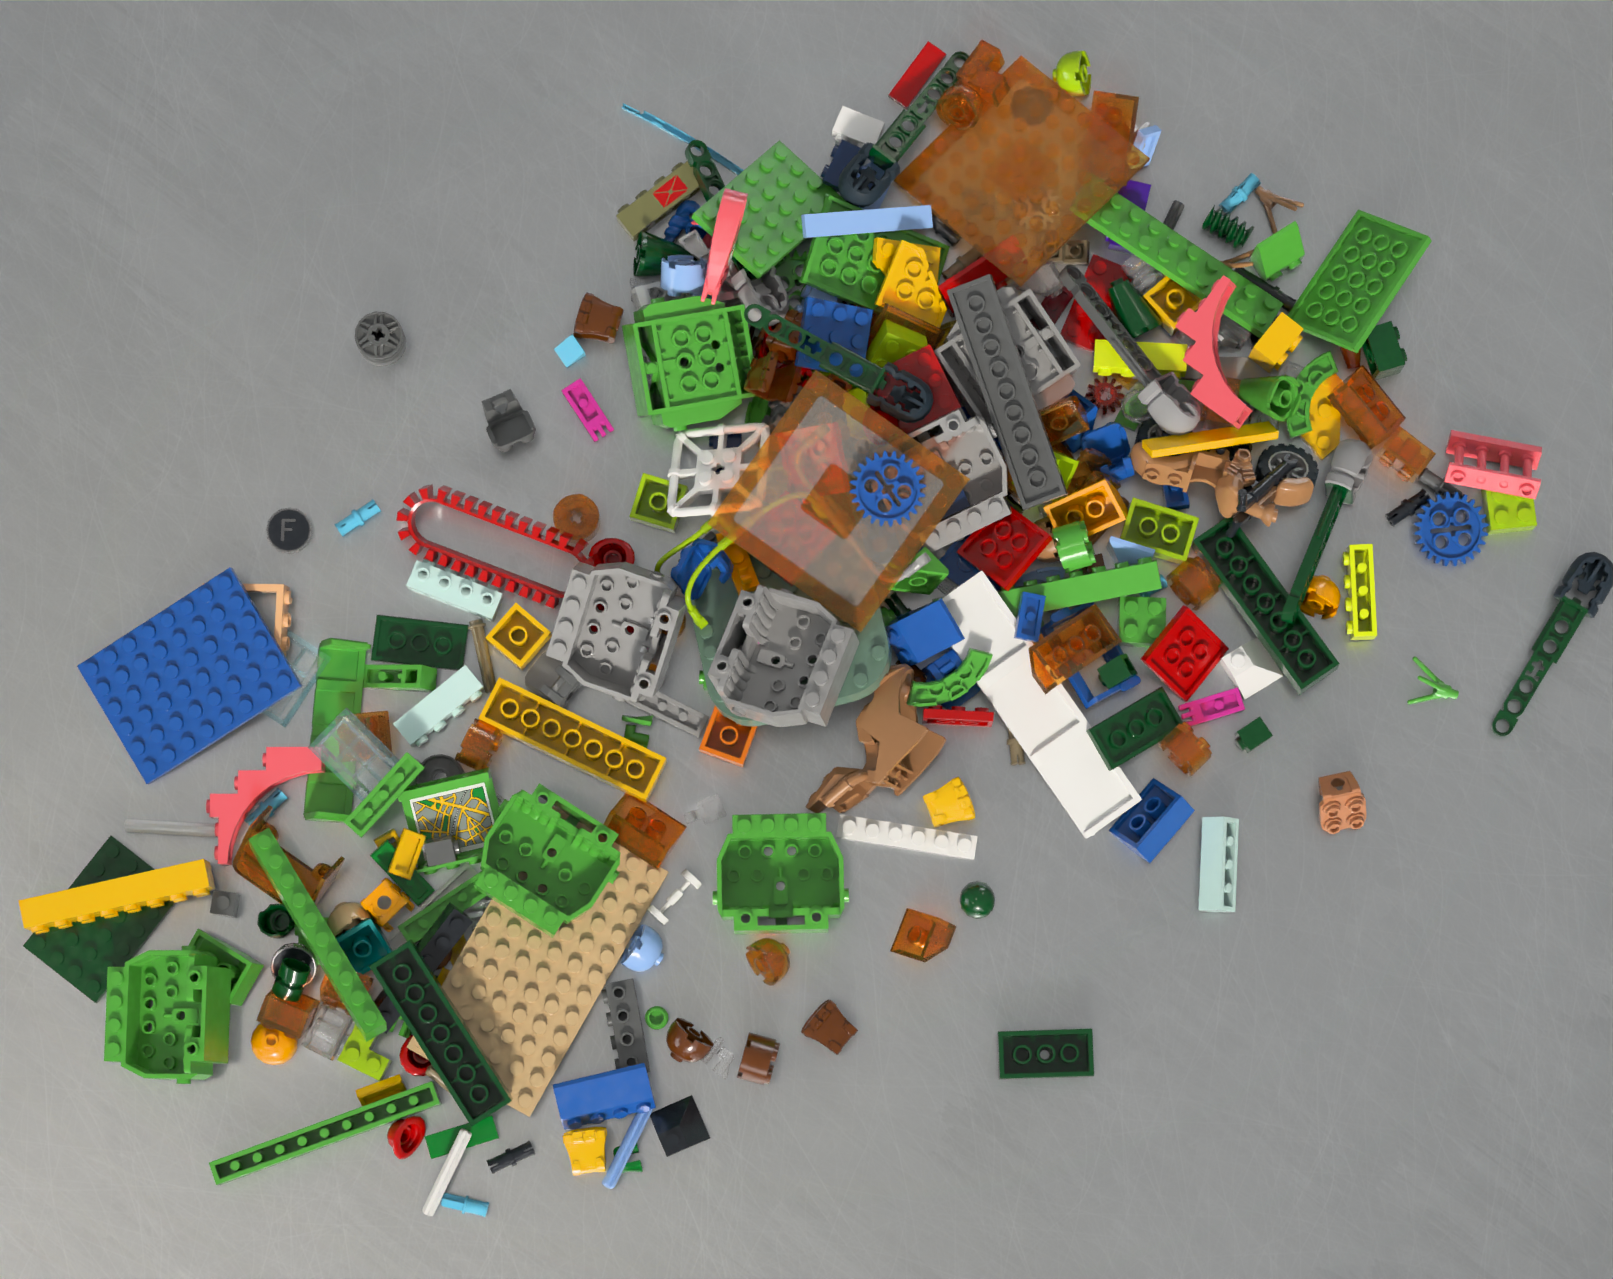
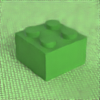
M1119 597L1117 643L1119 646L1150 647L1166 627V598Z

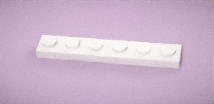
M843 814L839 816L836 838L971 860H974L978 838V836Z

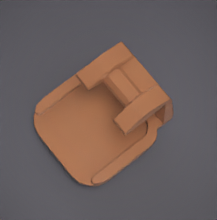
M1351 771L1318 777L1319 793L1322 795V801L1319 803V819L1322 829L1330 834H1336L1342 829L1347 828L1360 829L1366 820V799L1364 794L1361 793L1360 786ZM1342 786V789L1337 790L1335 787Z

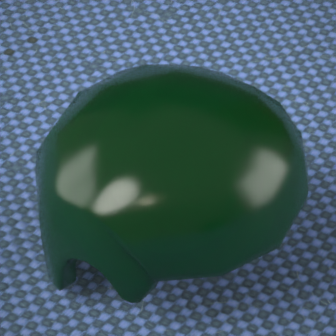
M980 881L970 882L962 889L960 905L967 916L978 919L986 917L993 911L995 896L993 890L986 883Z
M270 904L268 908L258 914L257 925L260 931L268 937L280 939L287 936L294 929L295 922L284 904Z

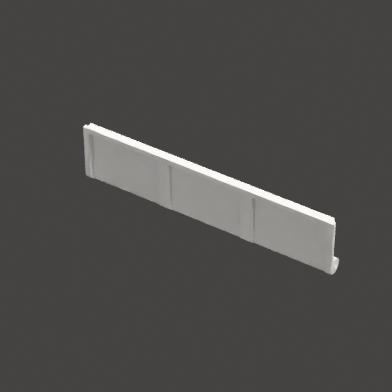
M980 571L943 597L942 600L965 637L964 640L951 647L962 662L969 648L993 654L986 672L976 683L1085 839L1094 836L1097 831L1142 800L1121 768L1118 766L1111 771L1108 770L1086 730L1091 728L1090 724L1033 642L1014 638L1017 620L984 572Z

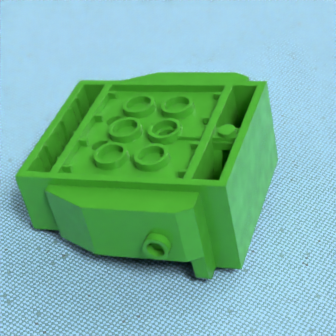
M701 296L665 301L664 297L651 299V304L643 305L639 310L633 312L635 323L622 325L638 416L651 415L653 425L673 428L674 432L686 430L687 425L721 419L741 405L742 399L756 396L744 390L747 374L751 369L750 364L754 358L748 323L744 318V304L725 307V303L716 301L715 305L711 304L712 299L709 298L702 302ZM714 340L718 342L717 349H714L711 345ZM643 357H647V363H644ZM681 358L687 360L686 366L680 364ZM717 363H720L722 365V370L720 372H718L715 368ZM650 374V379L647 380L646 375Z
M539 783L532 795L521 789L520 792L512 795L509 801L504 799L497 811L501 814L484 840L480 866L483 872L475 882L474 888L553 938L563 922L569 924L589 911L607 883L613 884L620 873L616 869L620 864L621 852L612 847L619 835L618 833ZM539 796H540L541 798H543L544 800H546L547 802L544 803V804H541V803L538 801ZM553 805L569 815L566 821L561 818L559 812L552 809ZM580 822L593 830V832L590 833L583 828L578 829L576 825ZM601 835L607 840L600 842L598 836ZM549 849L556 851L554 857L548 856L547 851ZM525 872L527 879L520 880L518 874ZM539 885H545L547 891L540 893L538 891Z
M826 813L732 815L733 834L727 835L718 855L717 891H713V905H717L718 913L722 920H734L735 935L828 933V918H840L844 911V902H849V888H844L843 855L832 832H826ZM767 847L773 850L770 856L764 854V849ZM789 847H794L796 849V853L794 855H789L787 853V849ZM783 882L785 884L784 890H778L776 888L777 883ZM820 914V921H813L812 915ZM750 916V921L743 923L741 917ZM805 916V925H787V919ZM758 917L775 919L776 925L758 926Z
M182 946V950H148L126 961L125 967H108L104 1061L121 1063V1067L143 1078L177 1080L176 1084H191V1080H206L212 1076L213 1063L228 1064L231 969L217 967V957L210 952L196 950V946ZM150 1000L153 1001V1006L151 1008L149 1007ZM182 1012L185 1013V1017L183 1020L180 1017ZM150 1023L152 1024L151 1031L148 1030V1025Z

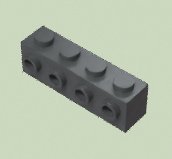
M633 978L606 983V989L602 990L604 1004L609 1003L610 1012L606 1013L608 1027L613 1026L614 1035L610 1036L612 1049H617L619 1058L614 1059L616 1069L645 1063L647 1073L651 1072Z

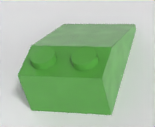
M1296 221L1256 245L1249 261L1253 262L1254 269L1265 282L1268 280L1274 282L1283 276L1282 272L1288 268L1293 270L1302 264L1301 260L1305 252Z
M197 929L188 946H196L198 951L212 953L217 957V967L231 969L230 1004L242 1006L264 965L201 929Z

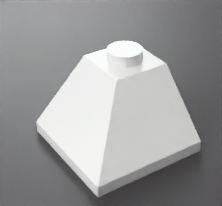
M1258 638L1238 647L1219 661L1234 686L1238 687L1243 700H1246L1283 676Z

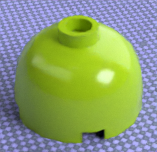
M1086 51L1066 53L1058 61L1056 69H1053V81L1057 82L1060 90L1069 96L1080 97L1090 93L1091 74H1088L1087 67L1091 66Z

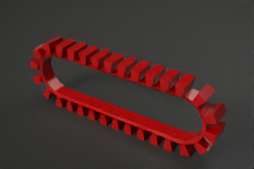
M433 484L423 486L418 490L422 500L414 491L403 501V503L412 508L411 511L402 508L397 512L396 521H408V527L398 531L401 541L410 535L416 541L408 549L413 554H419L423 547L429 548L424 559L433 562L438 558V553H442L437 564L447 567L451 563L452 558H455L456 560L451 569L457 572L462 571L465 568V563H468L469 566L464 574L470 577L478 574V570L481 568L483 570L478 580L488 582L492 578V573H494L496 576L491 585L499 588L505 584V579L507 578L509 582L504 590L512 593L518 589L520 583L523 586L518 595L525 598L532 594L533 588L537 591L532 600L541 603L545 600L546 594H548L550 597L545 605L553 609L559 604V598H564V591L556 590L425 539L418 532L415 524V515L420 505L426 502H437L568 552L575 556L579 562L591 566H596L600 562L597 553L586 558L581 552L589 545L582 538L577 541L575 547L568 545L574 536L568 532L561 534L560 540L557 541L555 538L560 529L552 526L546 530V536L541 535L547 524L539 521L533 525L532 531L528 530L533 519L526 516L519 520V526L515 525L520 514L513 511L507 513L505 520H502L501 518L506 509L500 506L492 509V515H489L487 513L493 504L487 501L481 502L478 510L474 508L479 498L471 495L465 499V505H463L461 502L466 493L458 490L452 493L450 500L448 496L453 488L445 485L438 489L437 496H433Z

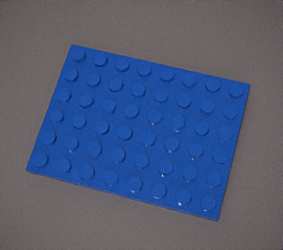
M231 567L77 666L146 784H151L303 686L234 569Z

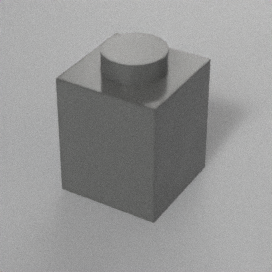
M453 834L425 839L424 849L428 867L455 862L458 857L457 854L461 853L459 841L454 840Z
M213 890L210 913L217 916L237 918L240 895Z

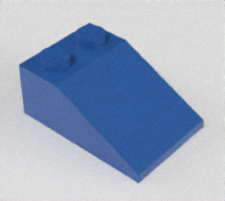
M942 598L902 614L886 625L890 645L901 664H908L909 666L920 663L965 639Z

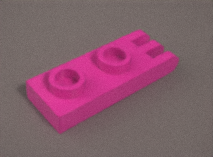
M581 378L561 390L594 442L599 440L598 436L594 433L598 430L602 437L606 436L602 428L604 425L609 432L614 430Z
M1238 687L1178 706L1179 711L1189 709V712L1181 714L1182 719L1192 718V721L1184 723L1185 728L1245 710Z

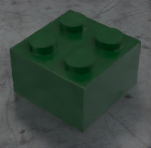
M1392 321L1376 325L1362 345L1373 381L1399 374L1405 366V361H1407L1404 348H1400L1398 342L1400 339L1397 326L1393 327Z

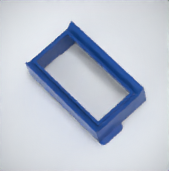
M1094 602L1082 604L1072 610L1065 607L1050 616V621L1040 629L1044 639L1086 709L1121 690L1127 691L1141 682L1140 677L1135 675L1094 697L1053 628L1079 616L1106 663L1124 654Z

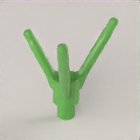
M1416 656L1413 657V661L1433 681L1422 676H1418V680L1433 687V693L1407 701L1408 704L1440 699L1441 697L1457 699L1459 695L1458 690L1452 689L1450 685L1445 684Z

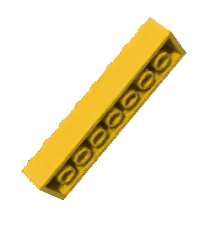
M500 677L478 718L480 723L647 803L667 763L666 757Z
M200 859L18 900L24 928L32 933L41 934L49 932V927L55 926L63 929L72 927V922L76 921L82 922V924L96 921L95 917L98 916L105 917V919L119 916L118 912L120 911L128 913L139 912L142 910V906H150L151 908L161 907L165 905L164 901L170 900L178 903L188 900L187 896L191 895L197 898L211 895L210 891L216 889L210 862Z

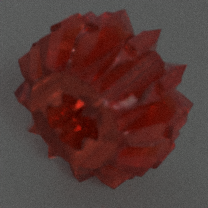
M1107 376L1103 377L1102 383L1098 378H1095V386L1089 384L1087 389L1090 392L1085 394V398L1092 399L1090 402L1097 406L1098 411L1102 409L1103 416H1106L1107 409L1114 414L1116 412L1115 407L1121 408L1122 403L1119 400L1125 397L1123 393H1118L1122 390V385L1114 387L1116 382L1114 378L1110 383H1107ZM1100 392H1102V394H1104V392H1108V398H1106V400H1102Z

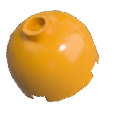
M1315 575L1300 610L1312 617L1316 613L1322 615L1321 619L1332 618L1336 615L1339 608L1340 590L1329 577Z
M277 1018L264 1020L257 1025L252 1033V1051L257 1059L265 1064H284L297 1051V1032L285 1020Z

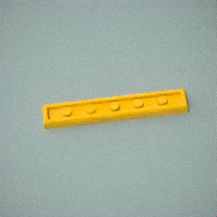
M1269 421L1245 424L1240 429L1232 426L1192 432L1180 436L1171 435L1142 440V448L1151 458L1275 440L1278 439L1279 431Z

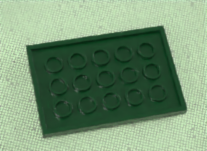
M110 835L68 889L155 869ZM169 900L164 901L165 905L161 907L151 908L150 906H142V910L139 912L128 913L120 911L118 912L119 916L105 919V917L98 916L95 917L96 921L85 924L76 921L72 922V927L63 929L55 926L49 927V932L41 934L34 932L23 947L97 1004L107 992L108 967H125V962L134 958L176 903Z

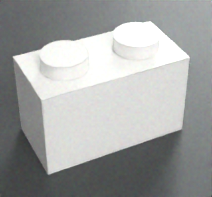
M842 106L833 127L832 136L839 143L843 139L861 148L865 143H877L883 133L885 122Z

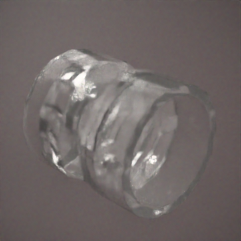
M1136 255L1131 256L1121 266L1129 279H1134L1132 284L1140 294L1148 292L1164 277L1160 271Z

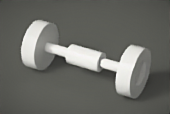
M684 869L681 873L687 881L680 889L676 888L666 899L667 903L660 910L653 905L647 909L663 925L669 921L663 913L670 905L673 906L683 896L682 892L690 884L697 890L702 885L687 869Z

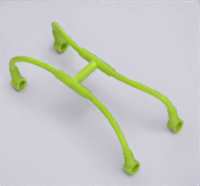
M771 465L767 474L777 471L778 476L784 483L782 468L778 465ZM757 477L746 488L749 493L756 486ZM793 493L783 496L766 505L753 516L746 518L737 527L725 518L730 513H722L719 516L711 517L695 534L663 555L656 563L654 571L660 572L661 566L665 561L704 533L707 534L717 524L729 533L717 543V546L698 565L691 575L685 590L687 611L693 618L694 623L702 630L708 625V622L698 609L692 605L691 590L703 568L718 552L726 549V547L754 525L758 518L786 501L798 498L809 500L816 512V516L824 523H827L830 519L812 495ZM739 495L734 501H730L728 504L740 503L744 499V497L742 495Z

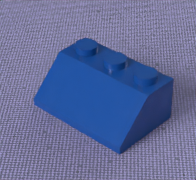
M1155 778L1139 794L1142 800L1124 812L1109 829L1117 839L1148 863L1152 862L1195 811L1180 794Z

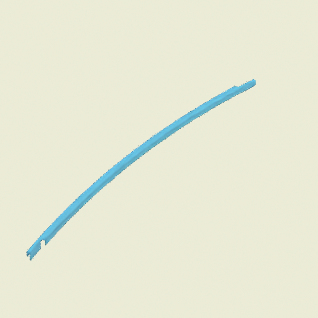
M624 103L623 107H621L687 144L696 140L646 111L640 114V111ZM707 146L713 160L737 176L744 171Z

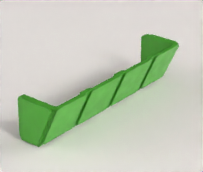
M328 638L322 640L319 645L310 747H323L326 749V771L324 773L308 774L303 813L305 820L344 823L352 813L366 650L371 649V645L367 642Z

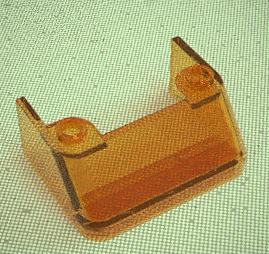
M269 805L249 826L232 865L239 875L280 904H283L250 849L248 840L263 830L270 828L278 841L279 835L276 828L266 822L273 809ZM282 848L313 902L317 905L335 880L345 858L341 856L332 867L328 864L318 863L312 869Z

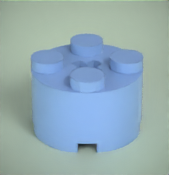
M691 255L668 256V261L662 258L660 287L668 291L667 295L681 296V293L702 296L707 260L700 257V261H695Z

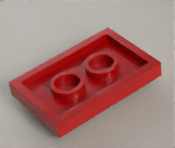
M940 705L930 706L928 709H923L922 724L992 727L994 712H989V708L977 707L975 711H965L966 707L952 706L951 710H944Z

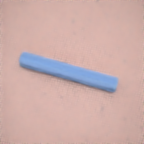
M653 1109L646 1113L637 1112L602 1181V1185L613 1189L616 1186Z

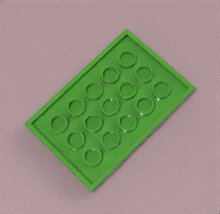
M779 140L696 210L691 218L712 236L725 188L747 193V202L732 256L757 279H760L806 239L803 238L801 215L821 213L825 198L828 195L843 201L845 200L834 189L824 184L822 178Z
M828 195L825 198L821 213L864 209ZM913 230L813 237L799 282L861 308L871 309L875 314L916 331H924V325L874 304L885 279V275L880 268L877 269L872 262L874 238L904 240L909 243L940 247L938 283L950 246Z
M1358 209L1287 316L1304 328V332L1358 353L1432 240L1427 235Z

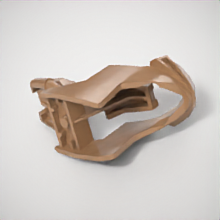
M908 664L890 666L888 674H885L880 682V686L874 691L872 701L864 706L856 719L858 738L860 742L864 743L866 751V764L864 768L835 767L823 778L819 789L810 796L809 802L805 806L807 809L820 813L827 807H832L839 813H845L866 799L876 786L892 788L895 795L899 796L939 754L946 742L945 737L919 724L916 706L906 704L912 681H914V670Z

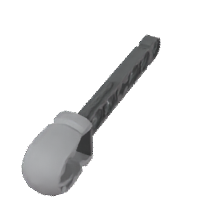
M1066 265L1059 273L1061 282L1068 291L1072 292L1075 300L1143 385L1144 389L1139 393L1138 398L1143 404L1148 405L1147 410L1163 431L1170 435L1180 436L1191 432L1200 421L1201 410L1196 399L1183 384H1178L1179 379L1174 372H1169L1165 375L1160 374L1092 285L1086 282L1087 279L1074 265Z

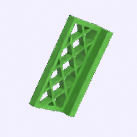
M406 752L348 816L344 823L362 838L425 767L421 765L418 759Z

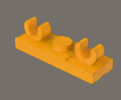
M725 529L722 530L723 532L716 534L717 542L729 534ZM741 536L724 549L734 564L731 578L738 596L741 590L752 592L760 585L747 551L739 544L742 539Z

